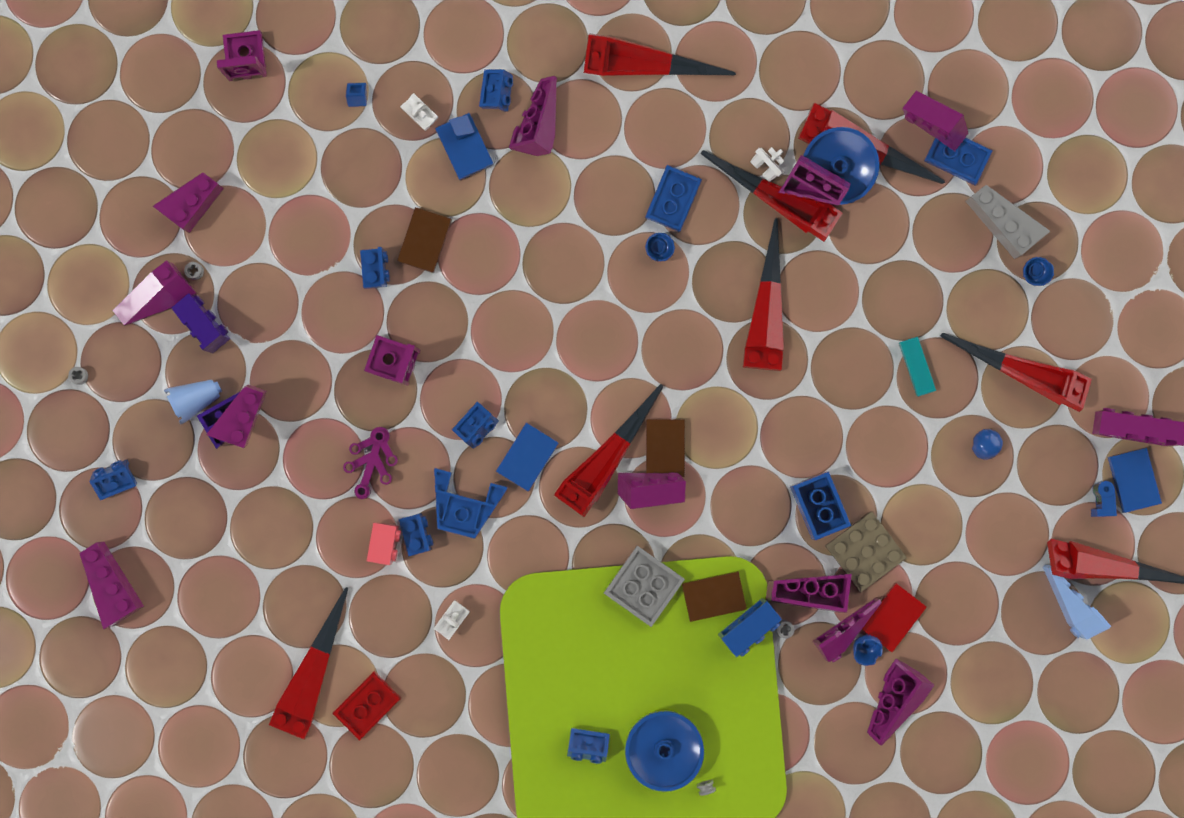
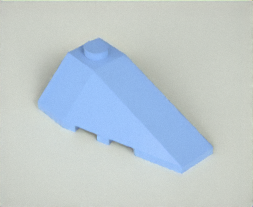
M1045 564L1043 566L1066 622L1071 627L1070 631L1075 637L1087 640L1111 627L1094 607L1091 608L1083 602L1084 597L1080 593L1069 588L1071 585L1064 577L1052 575L1051 565Z

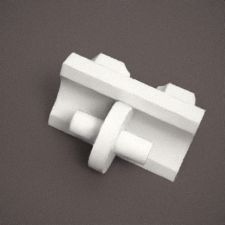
M414 93L400 106L424 131L438 119V116Z
M771 147L768 152L772 157L763 148H758L755 151L757 154L750 162L757 169L764 162L769 166L762 174L769 182L785 173L775 163V160L780 165L784 162L780 156L784 152L782 149L776 152Z
M454 600L433 629L450 640L470 611Z

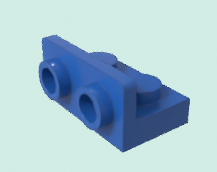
M484 69L479 107L482 109H500L508 112L511 102L510 94L511 87L513 86V75L504 69Z
M382 247L360 250L363 288L387 287V282H390L389 270H386L385 263H388L387 251H384Z
M477 401L455 425L452 431L474 449L496 427L499 420Z
M118 460L112 463L110 467L105 469L101 467L93 471L89 482L100 501L137 485L128 467V460Z
M422 513L398 519L408 556L432 550L431 546L434 544L431 534H427L426 527H428V521L426 516H422Z
M571 728L567 756L576 761L588 759L596 764L606 762L610 734Z

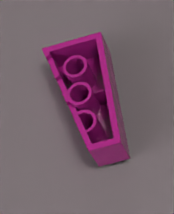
M1103 408V411L1095 412L1092 432L1094 435L1167 447L1184 446V422L1173 421L1170 418L1160 417V419L1153 418L1152 415L1146 414L1137 416L1133 412L1128 411L1115 413V409Z
M96 542L79 553L103 630L113 627L144 607L105 542Z
M852 574L768 581L766 601L847 613Z

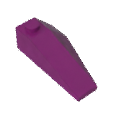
M166 260L153 270L112 311L123 325L126 326L153 314L164 312L172 308L188 293L195 295L196 292L176 266Z
M874 598L813 640L827 662H835L842 657L841 654L846 651L882 603L880 599Z
M898 659L894 660L884 676L883 681H885L882 692H879L878 698L880 700L877 709L873 712L867 731L879 745H883L922 704L934 687V684L923 674Z

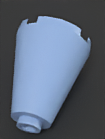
M212 379L164 389L166 394L170 393L167 398L175 415L178 418H182L179 420L180 424L187 422L220 397L219 393L222 392L218 382H213Z

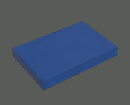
M470 113L465 115L468 116L475 133L457 140L450 122L435 128L459 180L494 165Z
M935 138L924 161L975 186L993 150L965 138L954 151Z
M667 165L645 218L680 232L702 179Z
M526 423L496 472L529 492L559 443Z
M1147 448L1107 457L1122 513L1162 504Z

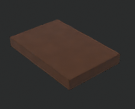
M415 207L397 261L434 274L452 219Z
M646 419V473H678L685 477V419Z
M739 571L682 583L690 622L747 610Z

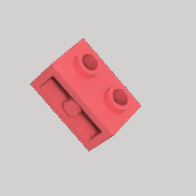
M378 522L373 523L367 556L368 562L391 565L393 561H396L398 550H395V546L401 537V531L398 530L399 526Z

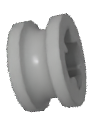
M189 262L185 266L184 272L187 277L199 280L204 274V268L197 262ZM195 266V268L198 269V272H195L193 275L192 273H190V270L194 269Z
M74 367L69 371L68 377L71 382L82 385L88 380V372L81 367ZM82 371V379L75 380V373Z
M787 620L780 621L781 625L776 629L777 634L782 638H790L794 633V626ZM784 624H787V627L790 626V630H787V634L780 632V629L783 628Z
M706 780L697 784V788L700 789L699 795H708L716 791V788L712 786L713 780Z

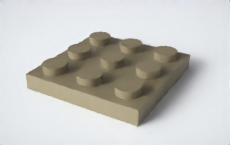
M872 511L825 545L846 574H852L851 581L859 592L864 591L906 559V556Z

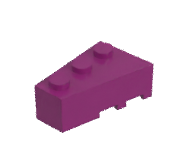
M917 90L902 108L905 119L908 122L916 124L954 151L969 134L963 114Z
M800 155L779 193L797 195V197H807L816 201L839 205L849 190L850 183Z
M202 172L153 205V207L180 228L190 233L224 188Z
M251 385L244 386L206 435L245 448L248 445L267 391Z
M618 473V495L630 509L685 502L686 481L678 473Z

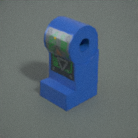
M1109 481L1095 483L1092 490L1096 496V509H1091V517L1117 516L1114 485Z

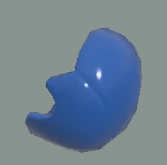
M654 233L647 239L645 248L647 255L652 260L661 262L667 261L673 255L675 245L669 235Z
M1042 257L1031 258L1023 267V277L1033 286H1044L1054 276L1053 264Z
M983 429L973 438L972 450L978 458L983 460L993 459L1002 450L1003 440L999 433L992 429Z
M871 635L857 638L853 644V655L856 662L864 666L874 665L876 659L882 656L883 647L881 641Z

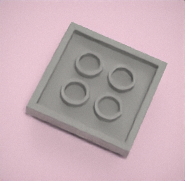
M637 545L606 588L604 594L652 627L685 579Z

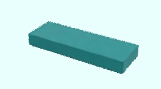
M914 337L899 342L916 396L919 397L936 391L919 338Z

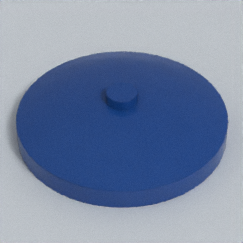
M835 127L821 132L809 143L803 155L850 183L849 190L839 205L855 202L865 196L875 184L879 173V157L874 144L862 132L849 127Z
M656 711L645 715L634 724L626 740L625 755L631 773L641 784L656 791H674L690 783L698 774L703 763L704 746L699 731L685 716L672 711Z

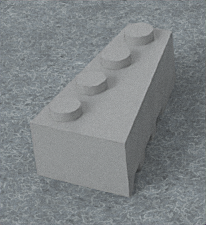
M987 185L965 201L1014 259L1023 255L1050 232L1046 227Z

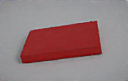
M897 583L893 584L881 600L882 603L862 628L868 635L877 637L881 641L882 646L891 653L927 608V606Z
M374 671L332 714L360 741L401 697Z

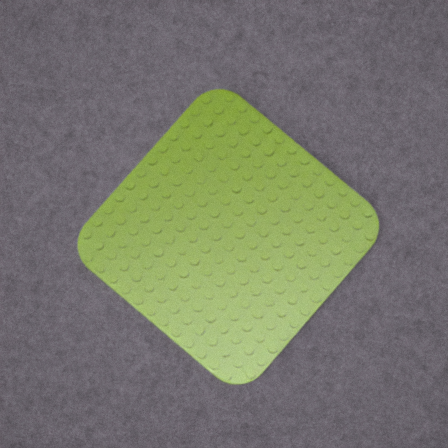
M724 556L662 562L685 579L683 583L739 571L747 610L761 598L766 600L767 582L765 577L754 564L743 558ZM623 565L531 573L518 578L508 587L500 604V622L517 818H775L780 813L786 800L787 785L773 632L769 630L764 634L765 638L758 644L753 643L749 647L750 651L742 657L740 655L736 657L718 636L722 630L747 610L690 622L681 584L655 623L650 627L604 594V591ZM672 711L685 716L695 725L703 741L704 758L698 774L690 783L674 791H656L644 786L633 776L626 761L625 746L630 730L638 720L652 712ZM571 728L610 734L606 762L596 764L588 759L576 761L567 756ZM706 780H713L712 786L716 788V791L708 795H699L700 789L697 788V784Z

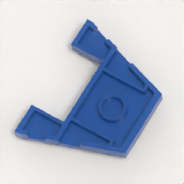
M435 468L437 529L475 539L508 487L490 483L486 502L447 492L452 472Z

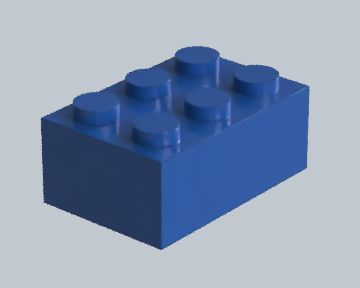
M829 472L820 473L790 486L812 540H818L851 526Z
M761 598L722 630L718 636L736 657L739 655L742 657L750 651L749 647L753 643H760L765 638L764 634L769 630L771 632L776 630L781 625L779 622L782 619L768 601Z

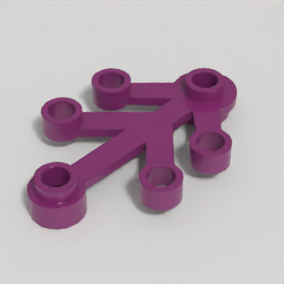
M383 427L374 428L368 439L360 443H353L349 447L351 454L358 455L362 449L373 445L370 453L353 462L348 461L343 465L346 473H353L356 468L367 463L361 483L354 490L355 496L359 499H366L371 494V489L368 485L374 466H376L380 474V482L387 485L392 482V476L387 472L378 455L380 448H382L387 457V465H397L398 458L393 454L387 443L390 435L388 430ZM378 433H382L383 438L381 440H378L376 438V435ZM357 445L359 448L358 452L354 453L352 450L353 446ZM390 457L395 458L394 464L389 463ZM348 464L353 466L351 471H348L346 468ZM385 475L389 476L387 483L383 481ZM360 488L365 489L364 495L359 494Z

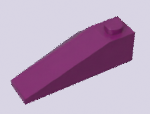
M556 76L542 78L531 97V106L527 111L524 110L522 114L524 119L520 127L516 126L513 131L509 145L511 150L534 156L551 154L556 126Z

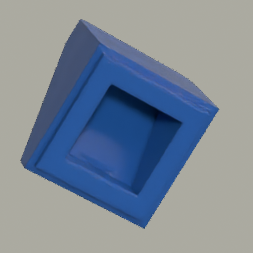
M347 83L346 100L349 107L367 105L366 83Z
M467 115L449 120L457 140L475 133Z

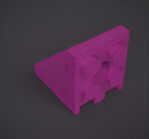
M260 30L223 35L225 59L217 60V68L229 81L242 77L244 80L252 79V76L258 75L267 77L263 38ZM242 48L249 49L247 56H240Z
M376 335L364 371L409 386V379L414 371L415 362L421 350L414 345H405ZM387 354H392L394 357V361L390 365L384 363V357Z

